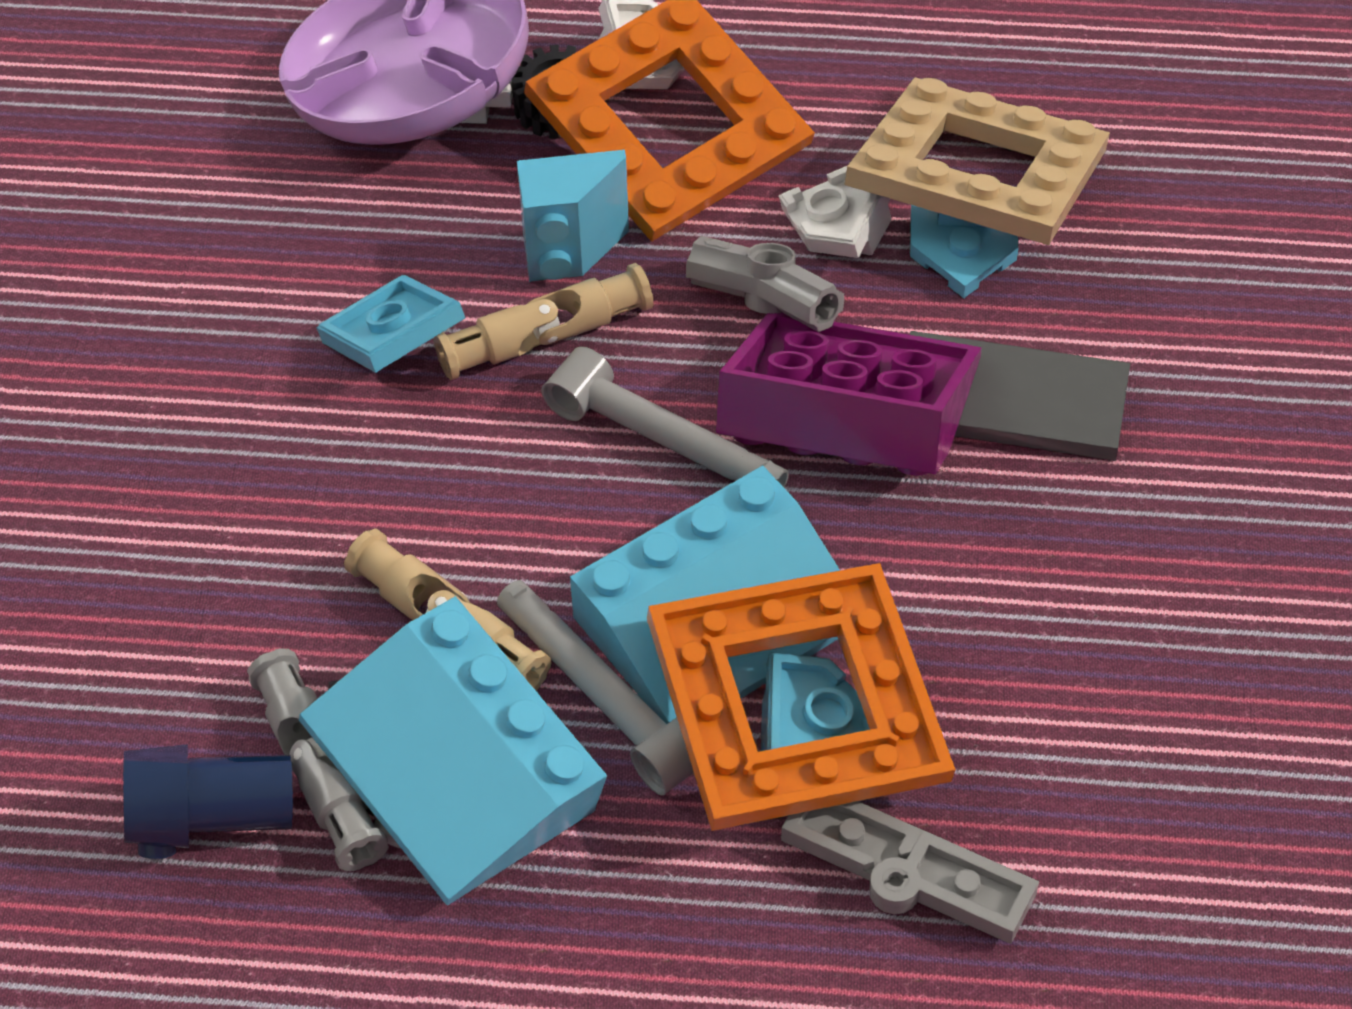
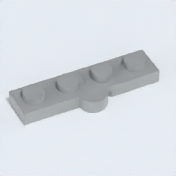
M859 801L789 815L781 830V841L870 880V898L875 906L883 912L891 914L905 913L919 902L1009 944H1012L1038 891L1039 881Z

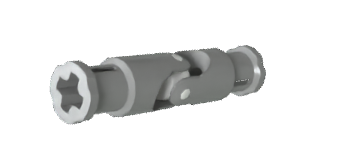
M279 648L262 654L251 663L247 670L249 682L254 689L261 691L267 703L266 718L284 755H291L292 771L298 778L299 786L320 828L328 830L336 847L334 850L335 861L339 869L356 871L374 864L387 852L389 848L387 844L388 839L383 830L374 827L367 812L368 806L299 721L300 713L318 698L313 689L305 687L298 673L300 667L295 652L290 649Z

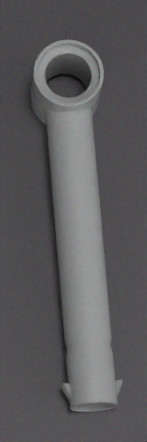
M575 348L542 386L541 393L546 404L556 414L567 420L578 421L589 409H592L730 480L736 481L763 465L785 488L789 476L788 470L774 464L771 460L768 461L756 454L749 453L746 449L613 383L614 373L610 364L603 356L590 348Z
M522 580L514 581L502 590L497 599L498 607L522 631L527 633L528 637L544 653L551 657V660L636 745L630 751L632 763L641 779L652 791L658 795H665L694 773L677 717L666 724Z

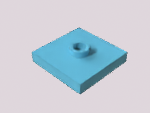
M401 275L320 323L316 328L323 344L376 373L465 319V315L459 301L406 275Z

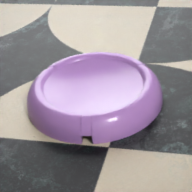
M328 0L310 14L290 37L281 56L279 79L285 90L284 93L295 112L314 129L325 135L345 142L366 145L393 144L424 138L451 128L476 114L485 107L488 101L497 97L510 83L524 58L527 47L529 24L524 0Z

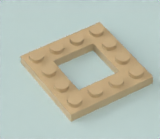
M915 77L847 166L844 185L1050 245L1104 155L1110 132L1096 129L1091 123L1083 120L1068 121L1046 115L1043 110L1034 106L1018 107L997 101L995 97L984 92L969 93L948 87L946 83L938 79H919ZM943 131L1035 157L1017 187L1000 183L997 178L990 175H973L949 168L947 164L939 160H923Z

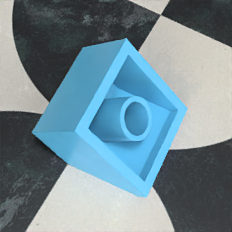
M625 150L517 161L522 227L529 282L583 276L629 232Z

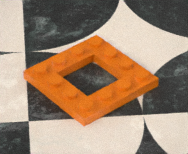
M666 0L527 80L524 94L576 155L625 150L628 215L651 242L809 146L815 134L810 126L697 0ZM676 59L734 126L662 168L607 105L605 100Z
M880 563L648 606L647 622L712 831L952 782L956 769ZM838 637L870 730L758 752L728 657Z

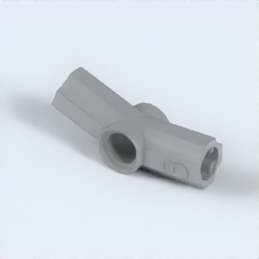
M700 236L693 243L686 263V277L691 279V284L744 297L745 305L751 310L766 314L782 312L817 332L832 327L837 315L843 311L844 293L837 290L834 284L796 265L795 252L788 246L777 243H761L749 248L705 236Z

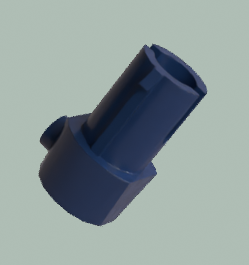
M188 744L124 751V842L138 844V855L141 857L162 859L173 856L176 853V847L189 848V832L292 829L293 788L291 755L188 758Z

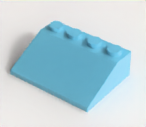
M762 465L570 576L573 618L640 698L668 724L677 716L647 622L648 606L834 572L840 569L798 502ZM838 637L728 657L740 698L766 684V663L769 652L811 656L838 640Z
M456 596L402 627L299 715L300 723L447 906L593 813L607 778L606 773Z

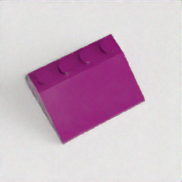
M782 312L767 313L719 371L716 433L733 436L736 441L748 445H757L765 442L786 446L790 451L801 455L823 453L839 456L844 461L854 465L877 463L897 467L900 472L908 475L936 474L950 451L981 358L982 347L834 322L832 327L817 332Z

